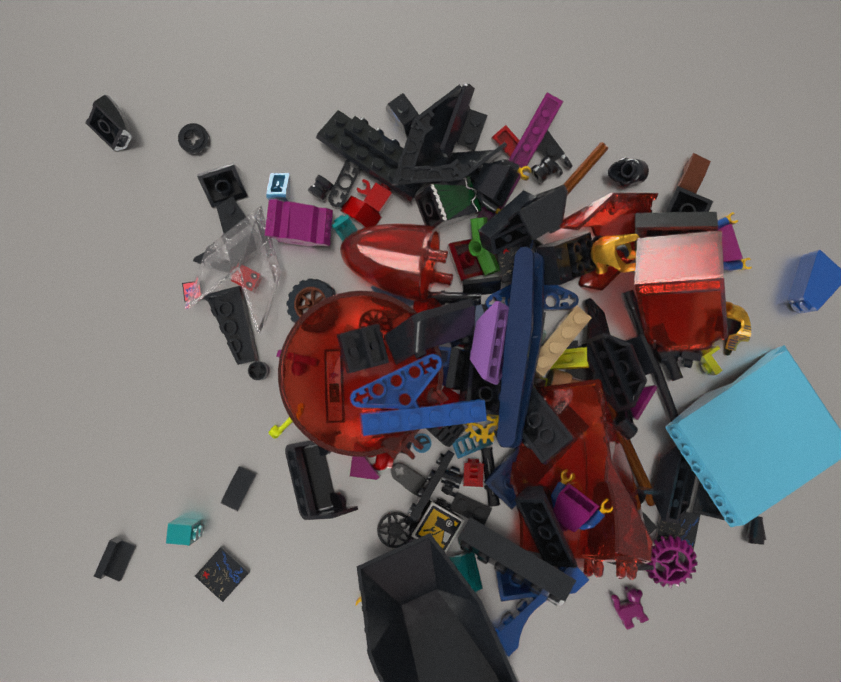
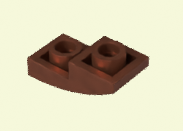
M693 153L684 168L685 172L677 186L697 193L711 161Z

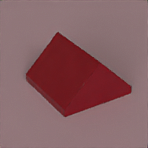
M472 239L452 242L447 246L459 283L484 275L477 257L473 256L469 251V244Z

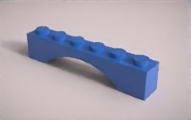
M480 399L420 408L360 413L363 436L487 421L485 400Z
M558 566L560 571L576 580L570 594L576 593L589 581L588 577L578 567ZM542 594L537 597H530L526 601H521L516 606L517 610L513 614L506 615L502 620V624L498 628L495 627L508 657L519 648L520 636L530 615L546 602L547 597Z

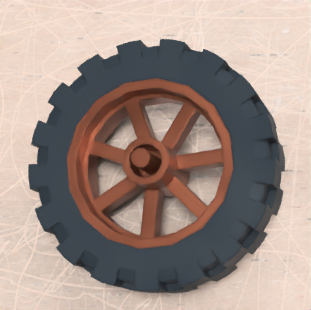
M309 278L306 281L302 280L299 282L300 284L294 285L292 292L288 294L289 300L286 302V306H288L287 313L291 316V321L296 323L298 327L313 331L325 329L327 325L333 323L334 317L336 318L338 315L339 303L337 300H339V297L335 294V289L326 282ZM315 291H318L322 295L315 300ZM309 292H311V299L306 297ZM322 299L325 300V306L320 304ZM309 308L306 315H304L302 309ZM323 308V312L319 315L318 310ZM312 311H314L316 318L310 319L309 317Z

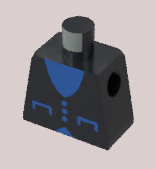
M402 93L387 104L386 110L407 138L411 129L409 123L419 114L405 94Z

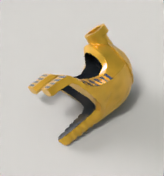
M638 234L603 236L594 242L591 248V258L596 265V273H606L609 265L622 273L636 271L638 263L625 264L618 256L616 250L623 252L629 260L640 259L642 250H632L629 243L640 238Z
M731 302L723 303L722 308L702 328L705 333L704 343L713 346L717 332L725 333L724 352L727 356L732 351H736L737 345L741 341L748 342L751 337V323L748 313L741 306L734 305Z

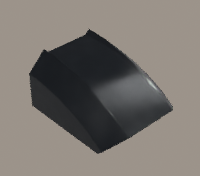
M105 94L93 102V107L89 118L86 120V124L114 151L126 149L132 138L130 126L118 105L109 95Z

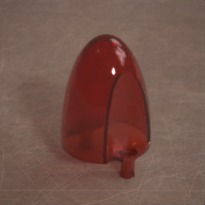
M401 223L369 226L348 235L340 247V255L343 262L355 275L370 285L398 297L424 303L434 283L451 286V281H453V274L437 271V262L445 264V259L448 256V251L440 250V231L438 227Z

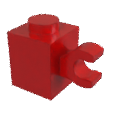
M363 179L362 183L367 187L365 190L357 187V192L365 195L364 202L381 215L392 198L391 188L383 183L381 185L375 183L371 189L369 181Z
M468 458V461H463V486L483 487L484 463L479 462V458Z

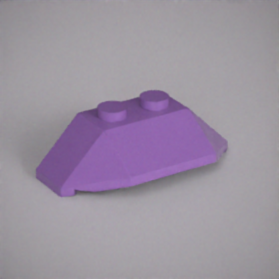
M495 301L476 321L470 356L471 362L481 377L493 384H498L502 378L509 307L500 301Z

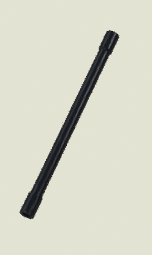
M634 290L624 292L622 294L630 310L638 335H645L658 365L659 371L654 372L653 375L671 422L679 415L640 312L639 303Z

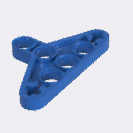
M512 284L491 294L485 301L486 309L488 310L492 306L489 305L492 299L502 302L503 299L501 297H505L504 304L509 307L508 299L510 298ZM544 285V311L570 310L578 305L579 298L574 292L559 285ZM549 296L555 299V305L552 307L546 304V298ZM568 296H570V299L574 301L570 304V306L568 302H562L560 304V300H565L568 298Z
M437 354L427 355L356 389L351 394V403L359 408H391L399 410L420 408L417 399L441 370L443 360ZM431 357L433 360L437 359L439 362L436 364L437 368L429 367L426 369L429 373L424 374L425 370L420 362L423 361V364L426 365L431 362ZM412 366H417L420 369L419 377H411L409 370ZM394 375H399L402 378V383L398 387L391 383V378ZM377 383L381 384L384 388V392L381 395H376L373 392V387ZM369 391L371 397L374 398L370 400V396L363 399V403L356 401L358 392L360 395H363ZM404 393L408 394L411 398V402L408 405H403L400 402V396Z

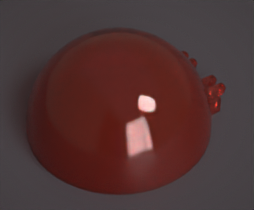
M349 291L336 294L318 302L298 319L287 335L281 350L278 364V385L287 414L295 426L309 440L328 451L340 455L365 457L387 452L394 460L401 451L412 460L416 457L412 451L405 447L410 441L417 449L422 450L424 448L414 438L420 429L363 436L360 413L399 409L355 407L350 400L352 392L421 359H416L413 356L396 365L384 338V335L417 314L414 309L404 302L383 293ZM379 323L389 363L347 374L336 334ZM439 346L426 351L427 355L437 354L442 358ZM431 357V362L426 365L423 364V361L420 362V364L424 367V374L429 373L426 370L429 367L433 366L434 369L437 368L436 364L439 363L437 359L433 360V358ZM417 366L410 368L409 373L411 377H419L420 369ZM443 366L417 399L420 407L442 405L449 399L441 391ZM394 375L391 378V383L398 387L402 383V378L399 375ZM377 383L373 387V392L376 395H381L384 392V388L381 384ZM369 391L363 395H360L358 392L356 401L363 403V399L370 396V400L374 398L371 397ZM404 393L400 396V402L403 405H408L411 402V398L408 394Z

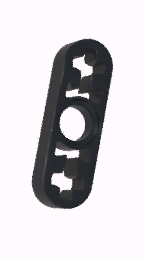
M346 159L328 197L330 205L335 209L342 208L347 202L362 171L360 167L354 168L352 171V175H355L354 177L345 173V171L350 172L351 167L349 164H353L348 159ZM343 178H349L351 184L349 187L344 188L340 185V181ZM337 188H339L341 191H343L340 195V199L342 200V202H337V204H334V200L332 198L337 197L339 195V191L336 190Z

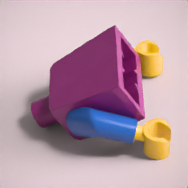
M732 212L718 220L714 266L727 271L751 269L752 266L747 267L745 265V262L751 259H743L732 226L738 220H731L730 217L735 214Z
M564 470L561 473V482L557 483L551 494L552 507L563 531L569 529L572 532H576L578 529L594 528L605 517L604 514L606 512L608 513L613 510L614 505L609 509L606 508L604 504L609 499H605L601 505L602 508L598 510L599 506L569 483L566 486L568 481H572L575 478V473H572L570 478L567 479L566 473L568 470Z

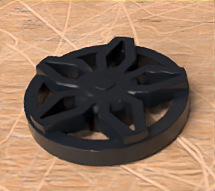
M393 511L385 514L379 520L377 535L385 546L398 548L411 540L410 532L408 535L406 531H403L409 525L406 524L404 527L401 525L407 518L405 514ZM395 515H400L405 519H402L398 522V519ZM391 516H393L395 522H391ZM388 517L389 525H382L383 521ZM387 528V532L381 531L380 529ZM381 534L388 535L387 542L383 540ZM404 534L407 539L401 538V535ZM393 537L394 540H393V542L390 544V538ZM397 538L403 541L400 544L394 545L397 542Z

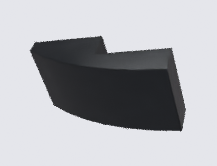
M239 466L221 500V504L238 512L256 478V474Z

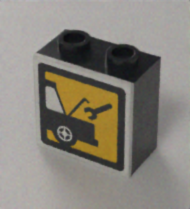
M429 498L418 520L410 526L408 531L412 536V540L431 533L446 553L465 521L460 515Z

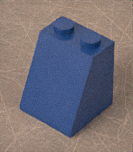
M821 250L803 255L787 300L791 304V308L797 313L818 311L841 286V268Z

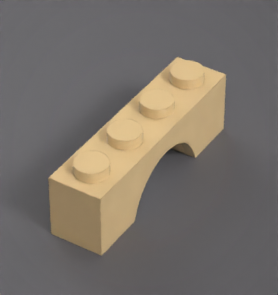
M576 305L568 311L559 322L555 331L542 344L535 372L537 379L547 373L591 319L579 306Z

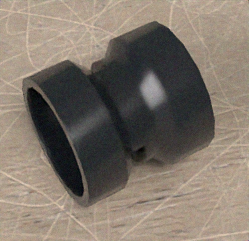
M544 157L541 160V164L531 167V172L540 183H543L549 175L557 172V168L550 158Z
M318 174L314 185L308 188V192L319 200L324 201L326 193L334 185Z
M255 361L249 365L248 374L254 380H264L270 374L269 365L262 361Z

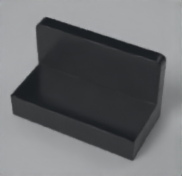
M118 537L109 540L94 577L102 579L107 576L120 582L134 554L136 545Z

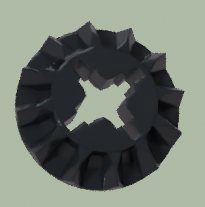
M190 123L182 127L178 134V142L184 151L195 154L202 152L207 147L209 137L203 126L197 123ZM195 133V136L200 139L195 140V143L193 145V142L188 139L192 138L193 134Z

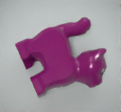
M625 587L626 597L629 602L620 604L619 597L615 594L611 595L615 611L627 630L635 626L632 621L634 617L640 623L649 620L640 602L643 592L641 589L634 587Z

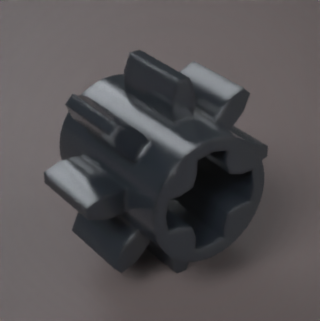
M452 466L451 470H445L441 479V483L445 484L444 489L451 492L453 488L459 489L464 476L459 474V468Z

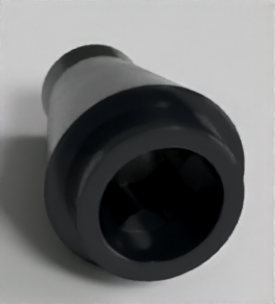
M757 516L750 521L746 536L748 543L764 545L765 540H767L763 517Z

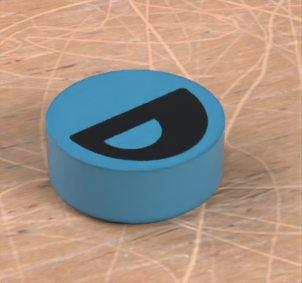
M424 433L417 434L412 441L413 448L419 453L427 452L431 447L430 437Z

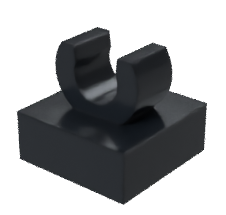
M679 345L678 349L683 367L691 368L693 360H701L702 353L698 348Z

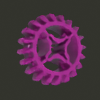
M669 535L668 540L661 536L660 542L654 539V546L648 544L650 551H645L646 558H643V562L654 566V570H645L648 572V577L653 578L654 583H660L662 587L667 584L668 587L672 588L673 584L679 587L682 581L687 584L686 578L692 579L691 573L696 572L695 566L698 565L697 555L693 551V547L688 545L686 540L681 541L678 536L673 539ZM679 551L685 555L684 561H681L679 558ZM656 562L662 565V572L656 569Z

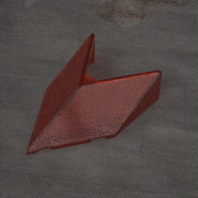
M609 193L564 218L560 227L571 230L591 227L594 237L598 235L635 234V213H652V202L657 199L659 193ZM635 241L629 242L631 249L635 251ZM616 250L618 256L625 264H630L634 260L627 259L623 252ZM609 265L606 273L597 274L595 270L581 276L578 285L579 287L603 291L621 272Z

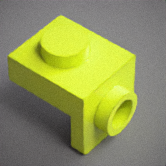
M708 345L701 350V367L706 374L718 375L723 371L712 356V354L720 349L718 345Z

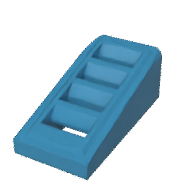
M480 429L475 430V432H476L477 434H479V433H480ZM470 433L460 436L452 446L459 459L493 443L488 438L487 442L483 444L480 439L478 442L479 446H475L473 438H469ZM467 438L472 446L471 449H468L465 439ZM460 441L465 449L464 452H461L458 442Z

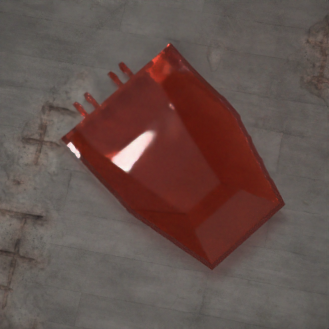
M596 379L536 387L576 439L547 464H542L531 448L528 449L522 442L518 446L520 450L516 462L513 461L510 479V485H513L516 497L527 486H543L552 505L551 494L557 483L562 480L561 473L564 470H568L566 473L567 479L570 478L572 473H575V478L572 481H568L566 486L568 483L597 504L599 506L598 510L602 508L601 505L605 499H609L604 504L606 508L609 509L613 506V510L608 513L606 512L604 514L605 517L594 528L578 529L576 532H572L569 529L564 531L577 561H584V575L590 577L594 573L596 578H600L604 573L602 562L616 563V577L623 579L627 575L629 580L636 579L638 569L636 564L651 562L653 540L644 524L637 487L627 457L618 439L601 380ZM519 510L520 547L527 551L539 553Z

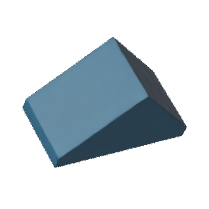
M289 173L270 174L266 192L268 200L278 199L290 202Z

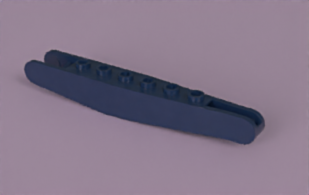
M528 247L520 248L515 254L505 337L497 441L505 448H516L521 444L543 336L544 258L539 253H534Z

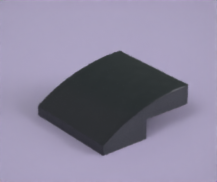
M379 323L336 334L347 374L389 363Z

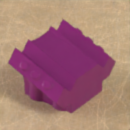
M269 199L265 236L277 239L278 242L307 247L330 246L333 210L319 208L314 205Z

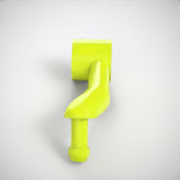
M300 406L292 407L289 418L279 428L274 425L268 433L272 438H278L295 420Z

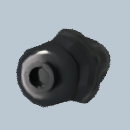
M624 157L618 162H614L608 169V176L613 181L619 182L623 187L642 183L649 175L648 165L640 159Z

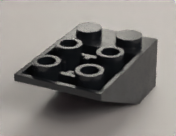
M591 232L536 247L537 253L544 258V285H562L595 271L596 265L591 258V248L593 246Z

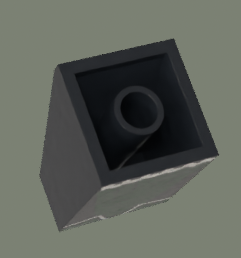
M469 176L462 181L439 182L429 185L415 197L428 233L473 217L482 211L481 203L476 196L473 182Z

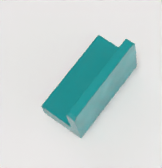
M465 552L458 556H448L475 592L483 589L474 553L468 554Z

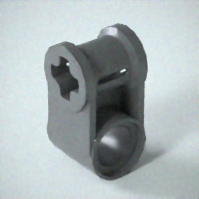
M394 463L391 468L392 478L415 496H417L420 488L427 482L425 477L404 463ZM402 467L404 474L396 476L395 469Z

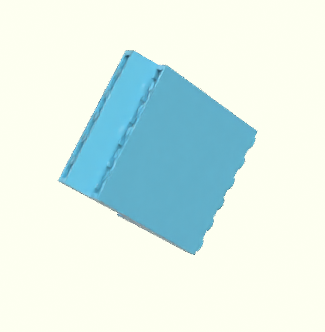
M785 345L770 350L733 383L702 395L665 427L730 527L747 524L841 460V429Z

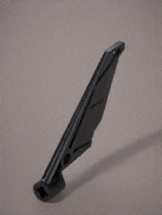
M592 298L585 300V305L588 309V315L591 317L587 327V362L593 372L592 385L618 413L611 426L625 440H629L638 432L631 410L629 408L617 411L588 341L589 338L602 333L610 334L605 312Z

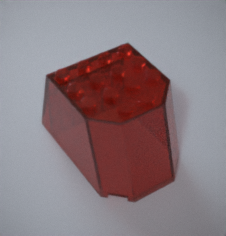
M722 230L637 238L634 285L647 342L649 344L657 343L663 346V350L670 352L708 350L719 339H727L728 325Z

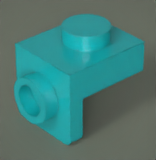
M341 215L334 220L332 227L346 247L362 237L348 215Z

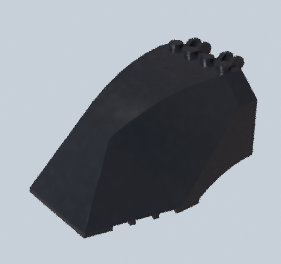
M431 533L356 566L359 591L361 593L367 654L379 682H520L483 602Z

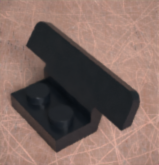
M464 83L440 147L441 153L449 159L454 146L470 151L476 150L488 116L470 109L469 104L475 90L470 84Z

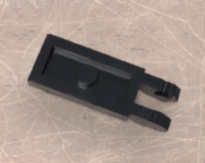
M547 130L537 151L542 158L548 157L552 160L557 168L556 174L561 176L563 171L555 161L560 159L567 169L572 168L573 165Z
M442 487L441 491L446 495L453 496L454 499L450 503L443 498H437V503L468 519L471 517L485 526L492 507H488V505L458 491L451 492Z

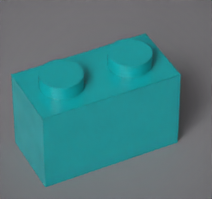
M178 517L169 522L166 544L187 546L193 544L203 534L201 519Z

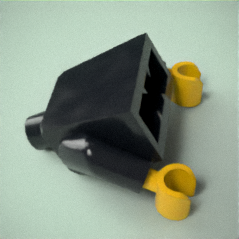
M506 159L485 163L480 172L475 171L471 174V180L474 182L473 188L477 190L476 196L481 205L490 212L497 214L502 210L498 207L503 206L519 174L522 180L527 181L529 176L524 175L523 172L531 173V168L528 166L520 168V165Z

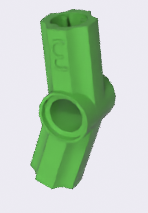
M487 217L470 219L472 241L469 244V251L473 256L477 257L484 275L489 276L500 270L495 255L482 248L478 230L488 222Z

